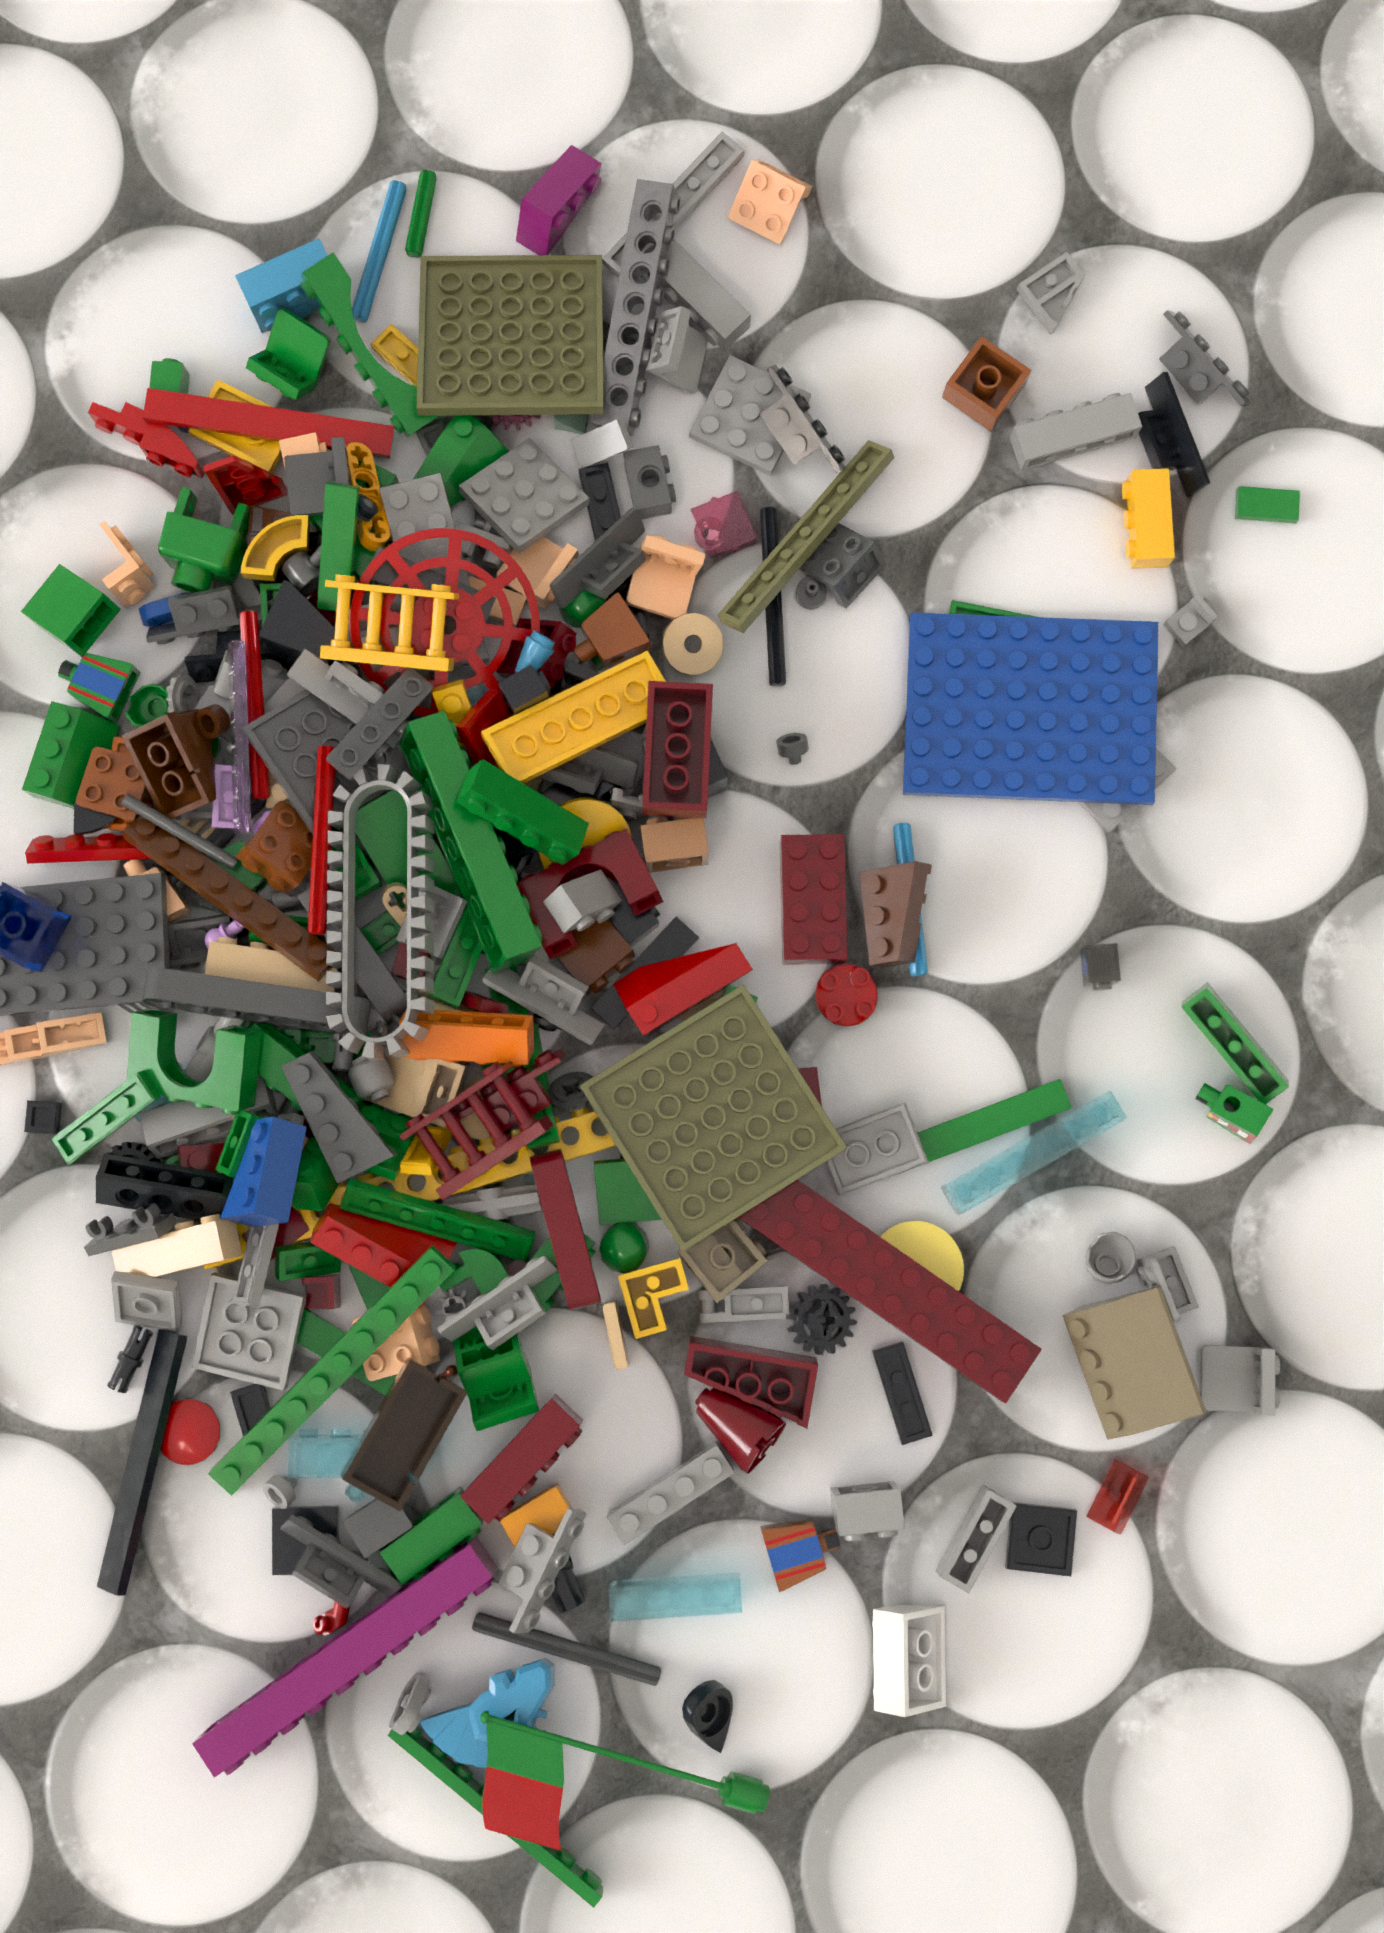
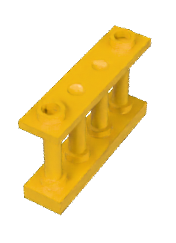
M336 575L335 581L325 580V587L338 588L335 637L334 640H331V646L321 645V659L453 671L454 658L445 657L446 651H443L447 599L459 600V593H450L451 586L431 584L430 591L355 583V576ZM351 589L370 591L367 637L362 649L350 648V641H347ZM383 592L402 594L398 646L394 647V652L382 651V644H379ZM415 596L434 598L430 649H426V655L414 654V648L411 647Z

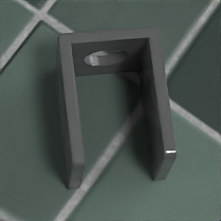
M374 1499L348 1516L342 1523L365 1559L413 1527L412 1522L417 1517L407 1501L401 1511H398L384 1502Z

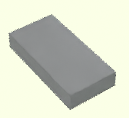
M623 418L616 419L571 439L581 468L589 467L634 448Z

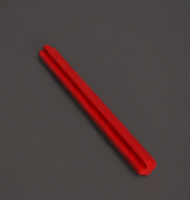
M243 611L240 613L247 725L265 714L260 639L258 636L259 625L256 611ZM248 740L252 797L257 800L268 799L270 797L269 769Z
M329 745L319 746L317 755L308 932L312 935H324L327 928V890H329L327 870H330L327 859L328 850L331 851V845L328 844V830L332 831V826L328 824V811H333L334 796L332 795L334 794L335 768L326 761V757L334 749L333 746Z

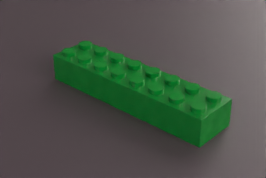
M444 710L409 721L398 743L412 777L423 785L418 791H423L431 797L434 810L427 811L428 816L434 820L435 833L460 894L467 901L465 906L494 974L527 962L542 947V934L536 924L533 925L528 914L530 913L529 902L525 895H521L516 885L518 883L516 871L512 865L509 866L504 856L506 853L504 842L500 836H496L492 827L493 824L478 815L470 813L465 807L456 802L470 763L465 749H460L457 742L456 726L453 720H448Z

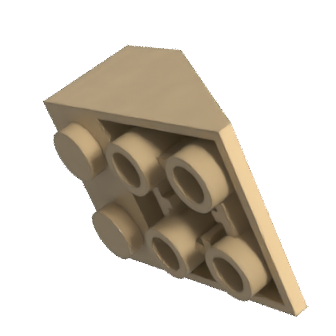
M393 1056L385 1057L395 1078V1083L391 1088L387 1089L390 1095L372 1103L411 1117H416L422 1113L424 1118H426L462 1093L470 1067L457 1062H445L441 1059L417 1061L409 1057H401L400 1059ZM370 1097L364 1099L366 1101L371 1102ZM441 1116L431 1122L445 1128L447 1127Z

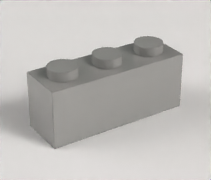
M982 1485L936 1569L938 1575L969 1594L1017 1506L1007 1498Z

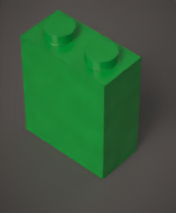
M59 564L21 610V613L49 635L83 657L121 609L104 593Z

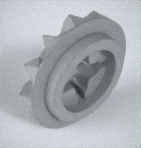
M180 674L177 677L171 678L170 686L166 687L168 698L165 700L168 701L169 705L168 713L193 710L200 700L199 690L195 681L186 674Z

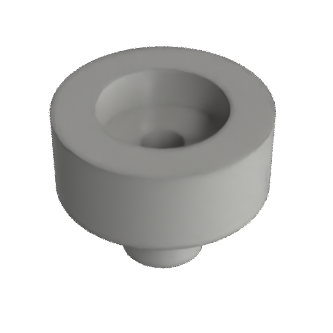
M291 1474L285 1478L273 1475L263 1485V1491L272 1504L278 1508L286 1509L296 1499V1493L293 1488L298 1484V1481Z

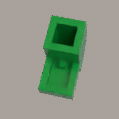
M469 1249L458 1253L464 1265L460 1267L458 1262L455 1263V1271L440 1285L442 1292H447L450 1288H454L472 1277L480 1293L483 1295L498 1287L499 1283L504 1278L511 1276L504 1262L496 1254L482 1249Z

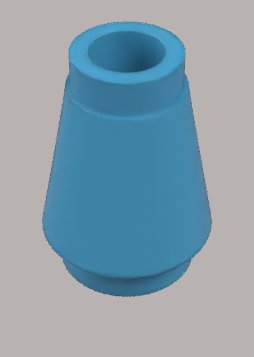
M533 630L530 636H526L515 671L519 672L532 665L537 673L553 654L554 650L552 648L555 642Z

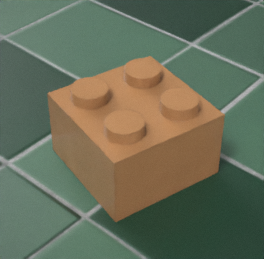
M677 817L678 820L665 822V818H653L646 820L645 825H640L645 865L649 873L708 865L709 852L704 818Z

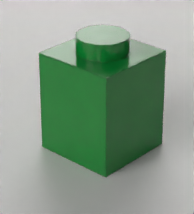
M165 358L162 361H152L149 388L188 394L189 373L182 362L171 358Z

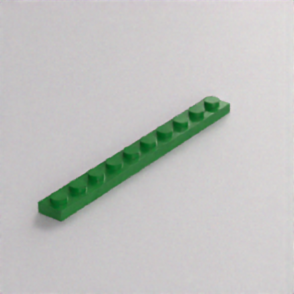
M431 1245L211 1468L208 1475L232 1496L455 1271L456 1266Z

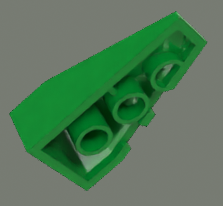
M455 415L441 433L413 480L441 473L451 508L461 500L462 502L466 500L459 493V485L508 453L509 450L485 425L471 415Z

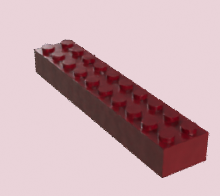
M799 1180L794 1181L738 1217L741 1221L1005 1404L1042 1350Z

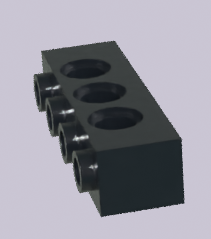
M104 1153L96 1175V1203L137 1210L139 1207H143L145 1210L155 1203L163 1215L173 1213L175 1217L201 1221L200 1218L215 1214H220L221 1216L234 1178L223 1173Z

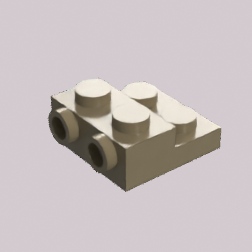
M738 1217L683 1252L678 1250L676 1252L716 1303L767 1262L764 1257L766 1251L757 1240L751 1241L744 1233L746 1227Z

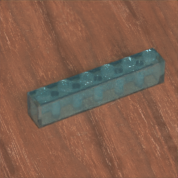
M1111 1090L1104 1092L941 1186V1189L956 1215L963 1214L1124 1121L1127 1117Z

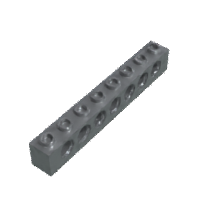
M637 179L603 361L604 414H594L592 424L595 428H598L616 419L623 418L629 436H633L634 428H638L641 421V409H638L640 397L645 396L647 379L644 378L651 351V348H649L651 336L654 337L658 318H655L657 306H661L663 302L664 289L661 287L662 277L667 276L669 270V257H666L668 245H673L675 237V227L672 226L673 217L678 215L680 210L681 198L677 194L674 185L670 183ZM653 213L662 214L657 222H648L649 217ZM648 243L656 244L655 249L651 253L642 252L644 246ZM641 274H650V279L646 283H637V279ZM636 304H645L644 310L640 314H631V310ZM639 334V339L635 344L626 345V339L629 335ZM624 365H634L629 375H620V370ZM621 394L628 395L627 402L624 405L615 406L614 402L617 396Z

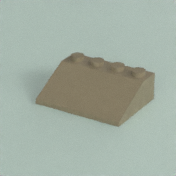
M1161 1286L1087 1304L1062 1315L1107 1440L1134 1435L1207 1412Z

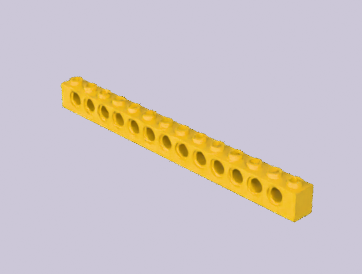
M589 1108L572 1112V1118L560 1122L559 1117H555L561 1142L549 1145L546 1152L561 1148L564 1160L567 1162L616 1147L609 1133L604 1136H597L593 1133L592 1125L599 1117L595 1111L590 1113ZM570 1127L576 1128L580 1135L578 1142L574 1145H566L562 1140V1133ZM519 1128L511 1130V1137L513 1138L519 1134L521 1130ZM492 1137L479 1140L480 1146L477 1147L479 1151L483 1150L487 1155L495 1150L492 1144L495 1141ZM525 1145L518 1150V1158L515 1162L506 1164L504 1161H501L450 1196L533 1172L529 1157L538 1154H535L533 1150H529L528 1145ZM461 1146L449 1149L450 1155L447 1158L455 1168L458 1167L462 1172L470 1166L467 1162L469 1158ZM436 1167L432 1176L423 1175L426 1179V1185L418 1192L414 1191L410 1186V1180L415 1174H402L401 1170L395 1181L381 1176L376 1177L372 1173L356 1177L359 1181L379 1187L389 1182L397 1192L431 1202L441 1200L436 1189L444 1184L438 1167ZM344 1181L338 1185L329 1200L330 1203L341 1204L346 1189ZM295 1209L302 1215V1219L309 1227V1231L292 1244L311 1239L313 1228L320 1219L318 1211ZM236 1223L237 1231L240 1234L242 1256L206 1264L204 1269H213L243 1260L247 1243L242 1238V1234L251 1227Z

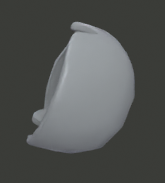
M1117 1232L1099 1234L1086 1252L1087 1271L1095 1280L1106 1284L1122 1282L1131 1274L1136 1263L1134 1245L1126 1236Z

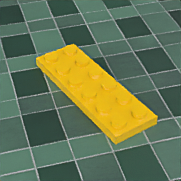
M645 651L481 731V737L500 770L524 784L645 724L647 721L648 682L666 681L649 652Z

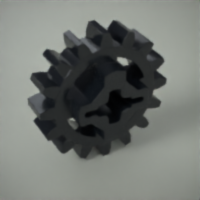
M820 1284L819 1290H817L816 1286L810 1285L807 1290L808 1295L805 1292L799 1291L797 1296L800 1301L789 1303L791 1308L794 1309V1314L786 1315L787 1319L793 1320V1325L788 1327L787 1330L788 1332L797 1333L793 1340L794 1343L800 1344L805 1342L803 1345L804 1351L810 1352L814 1348L815 1354L823 1355L825 1349L827 1353L834 1354L836 1351L835 1345L844 1348L847 1345L843 1338L845 1336H854L849 1330V1325H856L857 1321L850 1319L849 1314L855 1312L856 1309L855 1307L846 1306L850 1299L849 1296L843 1295L838 1297L840 1294L839 1288L833 1287L829 1291L828 1285ZM813 1301L812 1307L804 1312L807 1305ZM833 1303L837 1307L840 1315H838L836 1311L833 1309ZM818 1316H824V1317H826V1322H825V1323H819V1322H817V1317H818ZM803 1324L811 1331L810 1336L806 1333ZM839 1327L837 1332L830 1338L831 1332Z

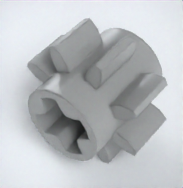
M450 1288V1297L446 1299L439 1296L437 1298L443 1304L442 1309L437 1310L435 1314H443L446 1318L454 1314L455 1312L449 1313L448 1306L453 1304L452 1299H455L456 1303L463 1304L462 1310L470 1306L472 1301L468 1302L465 1298L468 1291L464 1290L460 1295H456L455 1290Z

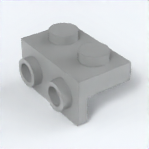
M434 886V894L419 892V896L426 895L434 900V914L418 911V917L426 915L434 920V934L418 931V937L425 935L434 940V954L431 955L443 958L467 901ZM407 915L396 940L407 944Z

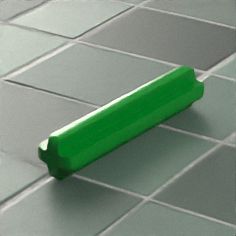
M424 169L419 175L405 247L406 254L409 257L420 258L422 256L437 180L435 172Z

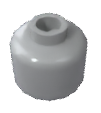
M359 1057L351 1062L352 1067L348 1071V1077L358 1097L363 1099L370 1097L371 1102H376L390 1095L387 1089L394 1085L395 1078L385 1057L384 1062L369 1060L364 1057Z

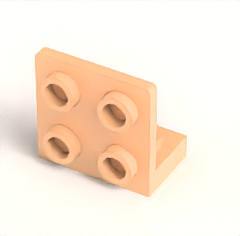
M760 159L752 160L728 218L780 244L783 242L801 199L808 198L812 186Z

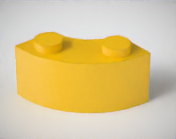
M295 515L285 517L262 529L251 541L245 552L241 565L242 577L244 579L275 581L278 569L285 560L300 551L309 553V516Z

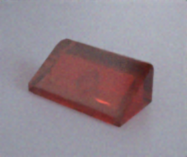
M1114 1459L1086 1517L1121 1535L1149 1476Z

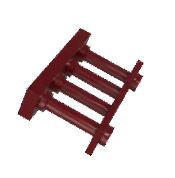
M498 1061L482 1071L485 1078L426 1118L420 1113L405 1124L408 1130L399 1135L403 1141L416 1134L444 1175L442 1177L444 1184L436 1189L442 1200L554 1126L548 1115L539 1120L535 1116L531 1117L503 1076V1073L514 1066L511 1061L502 1066ZM491 1081L521 1124L518 1126L521 1132L513 1138L509 1133H504L477 1092ZM465 1099L495 1141L492 1143L495 1150L487 1155L483 1150L479 1151L451 1109ZM440 1116L469 1158L467 1162L470 1166L462 1172L458 1167H453L426 1127V1125Z

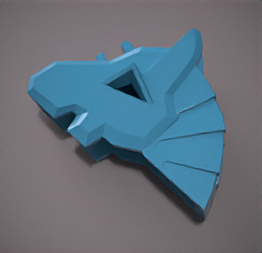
M543 1658L517 1668L516 1676H514L511 1669L496 1673L494 1676L489 1677L490 1689L481 1693L473 1703L428 1716L419 1723L424 1731L434 1740L433 1743L443 1752L454 1758V1761L486 1768L488 1757L486 1724H483L480 1720L481 1713L488 1710L489 1715L504 1719L515 1711L513 1722L537 1728L536 1719L547 1718L548 1711L541 1708L555 1686V1666L547 1658Z

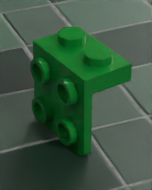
M282 308L277 311L266 349L249 357L246 369L254 373L261 381L268 382L279 389L284 396L297 400L315 390L331 340L322 331L288 309Z

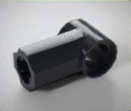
M570 1555L566 1565L557 1574L554 1581L555 1588L551 1594L560 1613L572 1610L586 1601L572 1568L574 1566Z

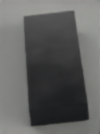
M901 1341L873 1350L872 1354L901 1445L933 1436L904 1343Z

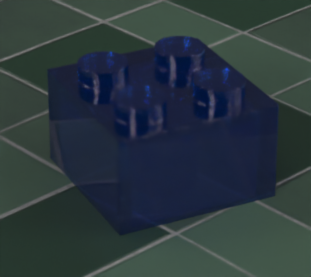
M2 882L0 886V955L23 968L42 972L72 915L21 887Z

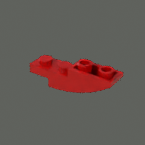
M92 402L88 414L95 422L96 428L108 434H112L113 431L122 434L123 438L127 441L139 445L146 455V460L154 465L163 467L166 464L174 467V470L182 476L191 478L194 475L203 478L205 473L190 449L168 426L144 421V410L125 402L121 413Z

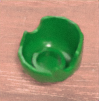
M583 590L565 608L559 606V611L564 621L572 627L581 628V624L608 601V598L603 599Z
M153 683L141 686L133 695L129 696L130 708L128 711H125V714L132 725L141 727L168 714L167 709L169 705L168 701L165 700L168 698L166 688Z
M636 1223L614 1224L607 1229L600 1242L599 1251L602 1262L612 1271L623 1274L632 1272L643 1263L649 1250V1242L646 1232Z

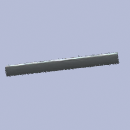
M130 794L124 797L121 803L123 806L233 870L237 865L238 858Z

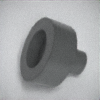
M809 576L803 578L798 583L796 600L803 608L809 610L817 609L826 599L827 588L822 582Z
M802 733L786 734L776 741L779 756L789 758L791 765L801 763V755L809 750L807 736Z

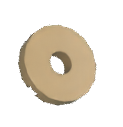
M698 613L682 614L673 619L664 630L662 637V652L668 664L676 671L688 675L703 674L712 669L721 658L724 647L722 633L717 624L709 617ZM690 635H695L700 640V648L695 653L688 652L684 646L685 639Z

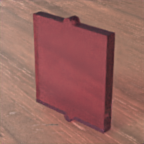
M738 491L720 498L712 497L711 501L691 508V513L710 558L729 551L736 552L737 548L757 541V536ZM704 523L708 524V528H703ZM706 529L720 532L718 541H705L703 532Z

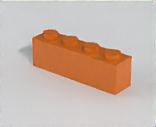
M406 1010L399 1021V1026L404 1020ZM434 1010V1015L418 1012L415 1024L429 1029L428 1034L423 1042L413 1038L409 1033L402 1039L411 1052L403 1057H409L417 1061L441 1059L449 1063L473 1061L481 1065L497 1061L499 1063L511 1061L514 1065L513 1067L528 1065L534 1052L533 1015Z

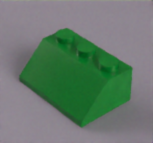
M51 701L22 790L34 798L74 809V802H76V797L93 748L102 747L111 750L113 738L118 737L121 727L84 710Z

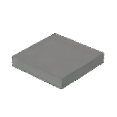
M114 1271L111 1283L115 1322L179 1332L182 1324L179 1281Z

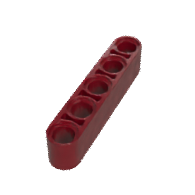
M560 1148L529 1157L568 1308L572 1311L601 1303L597 1281L562 1150Z

